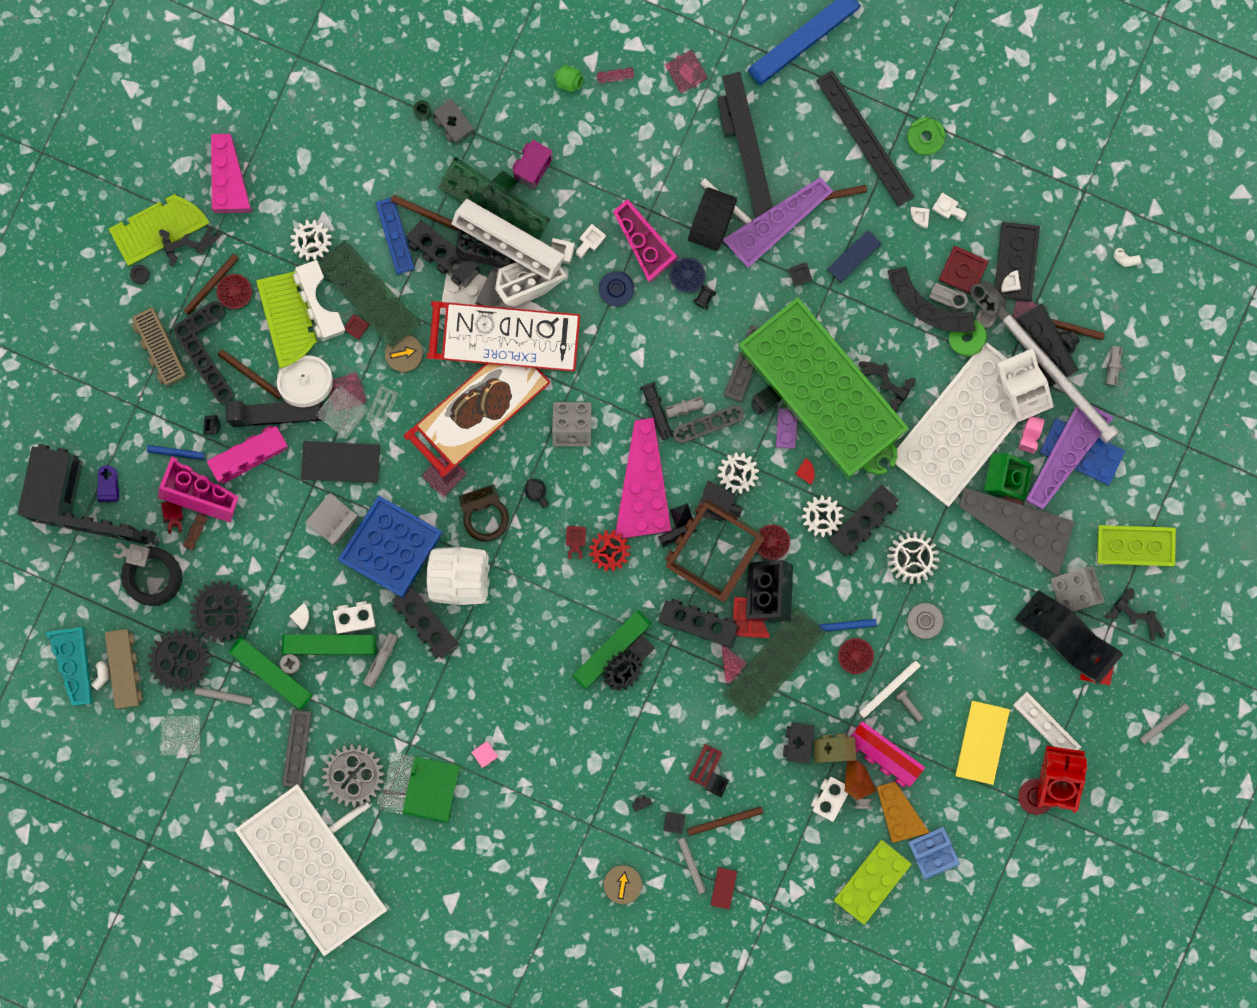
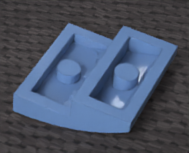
M944 827L908 842L924 880L960 865Z

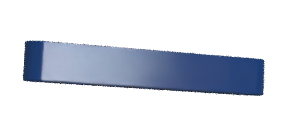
M835 0L754 63L747 71L759 86L854 14L861 5L857 0Z

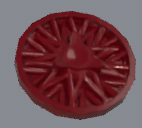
M231 274L221 279L217 285L216 293L218 300L223 306L236 310L248 304L252 297V287L249 281L242 275Z
M772 524L766 525L759 530L765 534V539L757 550L760 556L768 560H778L788 552L790 537L785 529Z
M852 638L845 641L838 652V661L841 667L851 674H861L867 671L874 660L872 647L860 638Z
M1040 779L1028 780L1019 789V804L1029 814H1044L1051 808L1049 806L1038 807Z

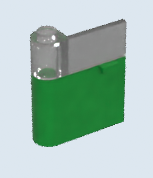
M392 752L383 793L378 795L377 805L380 806V810L448 823L460 766Z

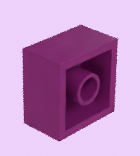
M532 139L531 143H526L522 150V158L515 161L512 169H514V179L535 190L553 160V152Z

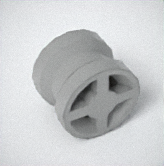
M292 654L283 656L280 661L281 669L288 674L298 672L301 666L299 658Z

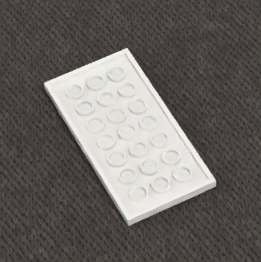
M989 343L984 345L980 353L970 358L897 448L898 457L895 465L947 507L951 505L1018 422L1013 405L1003 389L997 363L1007 358Z
M298 784L235 829L240 839L323 956H326L387 911L385 905Z

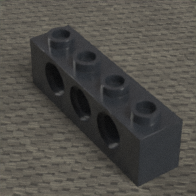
M422 220L406 236L408 246L413 251L417 252L418 250L423 254L422 257L428 263L433 262L436 264L438 271L444 275L447 273L451 276V281L457 286L461 284L466 288L479 274L480 269L475 262L458 257L455 252L456 247ZM427 241L432 242V244L429 247L423 246L424 243ZM442 252L446 253L444 258L437 257ZM455 264L461 265L457 270H453L452 266Z
M881 485L829 540V543L844 557L848 554L852 556L859 549L856 545L861 540L865 542L872 535L870 531L875 526L878 529L885 521L883 517L887 513L891 515L897 509L896 503L899 500ZM881 504L883 512H874L873 505ZM863 517L868 518L870 526L862 527L860 519ZM849 531H853L857 534V539L855 541H849L847 539V533Z
M411 586L403 598L397 595L392 599L395 603L392 605L399 615L403 612L407 617L404 621L411 629L415 627L418 630V638L424 644L428 642L432 647L429 651L436 659L440 657L443 660L460 645ZM410 604H416L418 609L416 613L409 614L407 607ZM424 618L430 621V625L426 629L420 628L419 625L420 621ZM435 633L442 635V641L438 644L432 642V636Z
M672 599L671 602L665 600L658 620L660 624L733 649L740 626L736 624V620L728 617L725 620L720 619L718 614L710 611L707 614L700 612L701 608L690 605L689 608L682 606L683 602ZM680 612H686V618L683 621H678L677 619ZM698 618H704V625L702 627H696L695 625ZM721 624L722 631L717 634L714 633V626Z

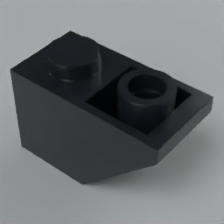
M767 386L752 397L751 408L757 415L761 414L764 417L781 403V399L770 386Z

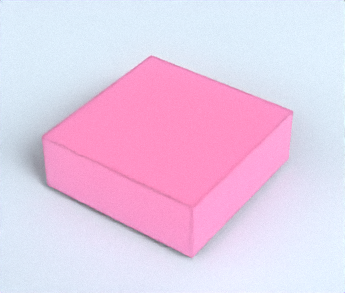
M488 741L471 752L482 768L498 758Z

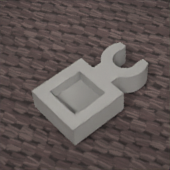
M116 544L117 547L122 548V553L119 555L114 554V557L118 559L127 557L126 563L146 567L150 548L130 544L129 549H127L123 544Z

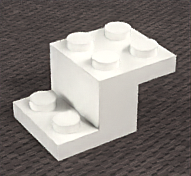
M1033 349L997 363L1003 389L1013 405L1018 422L1054 407L1047 379L1038 367Z

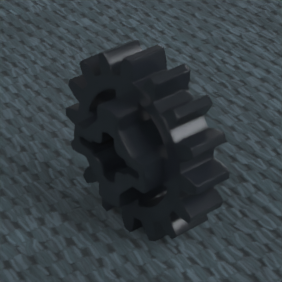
M625 650L623 654L619 651L618 656L612 655V660L606 661L608 666L603 667L606 672L602 676L605 678L604 682L612 690L620 691L621 688L627 690V686L633 687V681H638L637 676L642 674L639 670L643 668V665L640 663L641 659L634 652L630 653L628 650Z

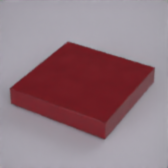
M954 245L938 281L970 295L971 287L980 282L989 261Z

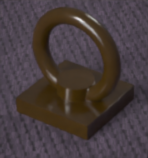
M495 484L458 496L464 513L463 524L471 537L487 542L503 535L509 524V514L504 504L500 502ZM492 505L501 514L499 528L489 534L477 532L471 524L473 511H481Z

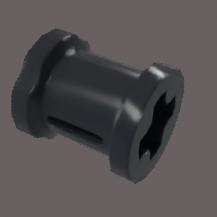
M702 285V290L697 299L693 300V303L704 310H708V305L713 296H716V292Z

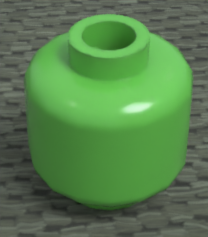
M564 65L557 69L554 74V80H556V85L560 89L574 92L577 89L579 90L583 84L584 77L577 68Z

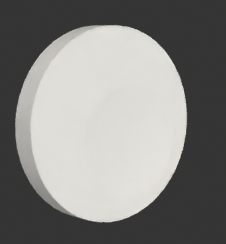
M303 356L294 364L281 368L277 377V387L281 397L288 404L296 407H310L320 403L328 396L333 385V377L329 366L322 359L315 356Z

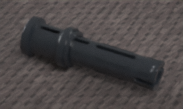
M652 382L640 387V391L644 393L646 398L645 404L651 409L661 440L663 441L667 437H673L660 404L662 398L658 396L655 388L656 382Z

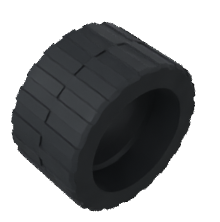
M707 187L691 226L688 241L718 251L730 223L737 197Z
M148 546L146 547L150 548L148 559H159L169 569L170 578L167 586L157 594L143 593L138 589L134 581L135 571L138 566L126 563V560L121 569L122 586L125 588V592L135 601L148 606H160L170 602L181 588L183 573L179 562L176 561L173 555L161 548Z

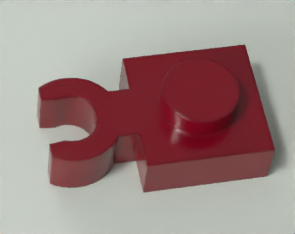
M170 502L161 503L163 522L168 523V534H171L172 527H177L178 532L181 533L182 524L180 521H183L181 506Z
M567 526L566 546H571L568 552L569 559H571L573 552L579 554V560L582 559L580 546L585 547L586 527Z

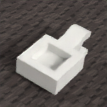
M944 193L940 195L932 208L933 211L946 219H949L952 215L963 222L967 216L965 211L956 208L958 202Z
M591 224L580 237V241L583 244L576 250V255L582 259L589 248L595 251L604 241L606 235Z

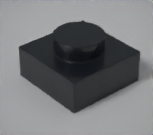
M807 262L788 268L794 287L813 281Z
M641 635L628 649L634 652L642 662L655 648Z
M713 772L705 790L722 798L729 780Z
M645 795L634 799L635 803L632 804L634 811L653 805L651 798H646Z
M666 812L663 831L682 834L685 815Z

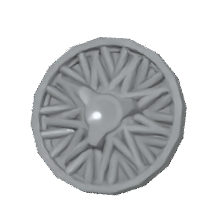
M919 604L909 612L907 619L908 627L916 637L930 639L941 631L943 615L932 604Z

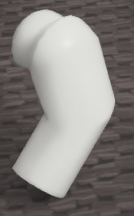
M1118 248L1115 250L1114 259L1122 266L1129 267L1141 264L1140 255L1129 257L1124 252V249Z
M99 661L96 664L98 677L91 683L97 691L110 678L109 666L104 661Z

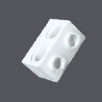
M367 601L358 602L356 607L351 608L348 605L338 606L337 610L333 611L338 635L376 628L372 604H367ZM363 610L369 613V617L365 621L359 619V613ZM343 614H348L350 616L349 623L341 624L340 617Z
M830 777L829 780L824 779L820 787L823 791L819 797L815 796L811 806L814 807L813 812L834 822L848 793L844 791V783ZM832 784H836L840 788V792L836 796L831 795L829 792V787ZM824 801L829 802L831 805V809L827 813L822 812L820 809V804Z

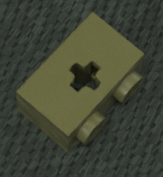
M835 734V738H833V735H821V739L814 740L815 763L855 761V737H847V734Z

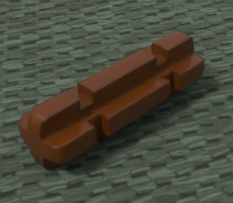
M201 513L196 515V522H193L187 535L188 539H185L183 543L185 548L189 550L194 549L196 545L195 540L198 541L204 528L202 525L208 519L207 516Z

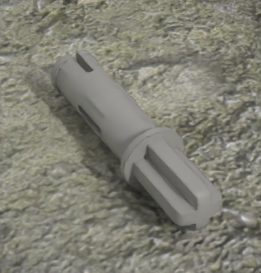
M388 633L382 647L378 648L379 652L362 682L365 685L374 688L389 656H392L390 653L398 639L396 635Z

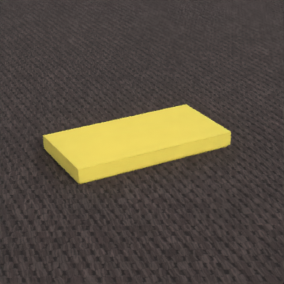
M971 701L955 774L956 777L991 785L994 784L1010 709Z

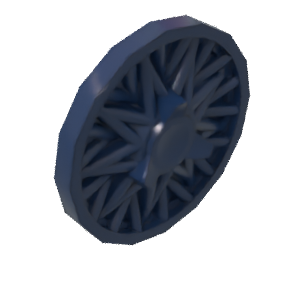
M690 257L682 258L672 266L670 280L678 291L693 293L704 284L705 269L696 259Z
M613 271L607 273L601 279L599 293L606 304L622 306L631 300L634 294V284L627 274L621 271Z

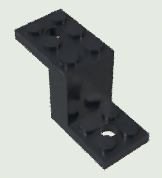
M1039 590L1014 619L1018 624L1039 636L1066 664L1098 684L1123 656L1120 650L1097 637L1072 610Z

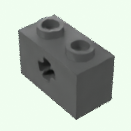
M450 99L433 111L435 116L433 118L434 122L439 128L441 126L446 131L444 135L450 143L454 142L457 146L475 133L474 128L453 99ZM453 120L454 122V120H456V125L452 127V125L449 124V121Z

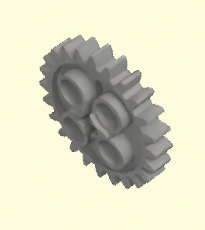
M351 744L350 750H347L343 746V752L336 749L337 756L330 754L332 761H325L329 767L322 769L327 773V775L322 776V779L327 780L323 786L330 787L326 793L330 794L333 792L334 794L331 799L334 800L338 797V804L345 801V806L348 807L350 802H352L353 807L356 808L357 802H359L361 806H364L365 799L371 803L370 796L377 797L375 790L381 791L378 784H384L380 777L385 776V773L379 772V770L384 767L383 765H377L380 758L373 759L375 756L374 752L368 754L369 748L362 751V747L359 745L357 750H355L353 744ZM352 757L358 759V764L355 767L348 766V760ZM365 763L366 765L356 774L358 778L356 780L351 779L347 786L341 789V786L350 779L349 773H355L361 764ZM366 770L372 772V777L369 780L362 779V773ZM343 772L345 774L344 780L337 782L335 774ZM358 785V793L355 795L350 794V786Z

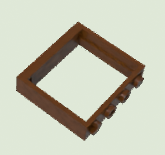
M706 499L704 503L700 502L695 510L697 512L694 519L690 518L685 526L687 531L684 536L682 534L679 535L675 542L677 547L674 552L669 551L665 558L668 561L665 567L725 603L765 539V534ZM707 509H710L755 537L723 590H720L675 562Z

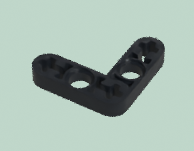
M458 228L455 249L458 257L498 268L509 265L511 258L488 245L476 243L475 237L469 235L471 238L463 237L462 234H469ZM479 252H484L488 256H482Z

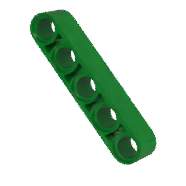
M637 610L572 677L586 690L605 671L603 667L608 666L606 661H611L612 655L618 656L619 651L623 653L652 623Z
M282 635V655H376V635Z
M242 637L228 651L298 709L302 710L313 697V694Z

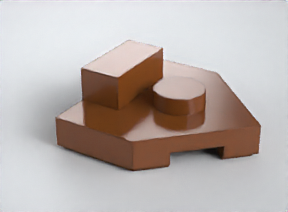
M857 760L847 761L844 791L856 800H859L876 792V788L863 764Z

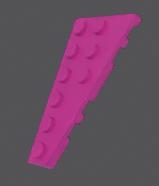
M654 418L636 420L634 422L616 527V535L618 536V534L622 533V539L671 531Z

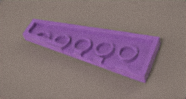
M820 177L730 234L723 241L749 268L829 196L833 190Z
M1077 406L1073 410L1025 500L1042 510L1101 435L1099 430ZM1094 407L1108 424L1112 421L1113 416Z

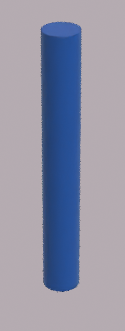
M152 445L147 446V453L199 460L205 459V452Z
M876 619L819 624L818 627L819 632L875 627L877 623Z

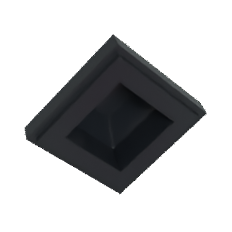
M218 415L205 416L203 435L217 434L221 428Z
M688 503L670 510L677 528L687 524L690 518L693 519Z

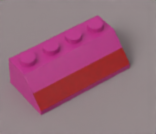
M863 721L859 723L850 736L855 737L856 753L860 751L865 754L864 759L873 765L875 762L880 765L879 770L887 776L890 774L895 776V782L902 787L906 785L911 787L925 769L923 765Z

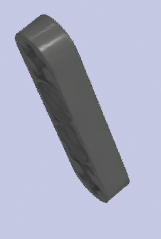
M736 405L678 426L673 432V438L677 443L684 444L737 424L743 419V409ZM732 410L741 413L736 420L734 417L729 418L730 423H726V418L722 414L726 412L727 416L732 414ZM720 416L723 419L722 425L714 426L712 424L713 417ZM695 424H704V432H695ZM691 426L693 437H690V433L685 435L684 440L676 437L679 434V430L686 432L689 431L687 427Z

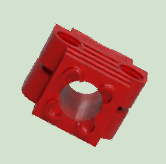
M1046 746L1039 775V808H1042V806H1059L1062 809L1072 810L1073 813L1078 811L1087 771L1085 751Z

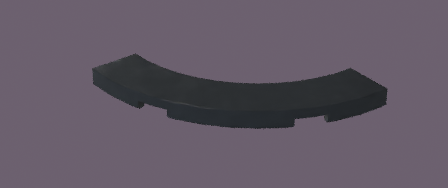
M907 267L887 270L894 292L907 310L919 320L945 331H976L973 312L955 313L939 309L926 301L918 293L911 282Z

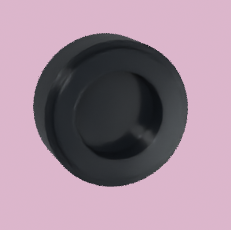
M136 265L131 269L130 277L134 283L142 285L149 280L150 272L145 266Z

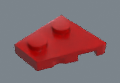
M734 597L733 620H736V624L740 626L737 636L769 638V633L763 621L746 619L747 598Z

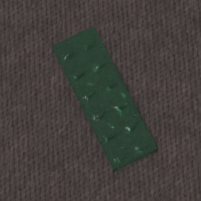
M457 157L452 160L438 189L461 204L468 199L540 240L551 220Z
M346 240L318 263L323 273L392 349L420 325L415 316Z
M797 607L791 614V622H784L722 696L749 719L753 720L824 636L826 631Z

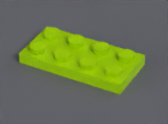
M1098 525L1097 564L1174 567L1176 528Z
M880 840L833 901L861 924L865 925L912 864L883 840Z

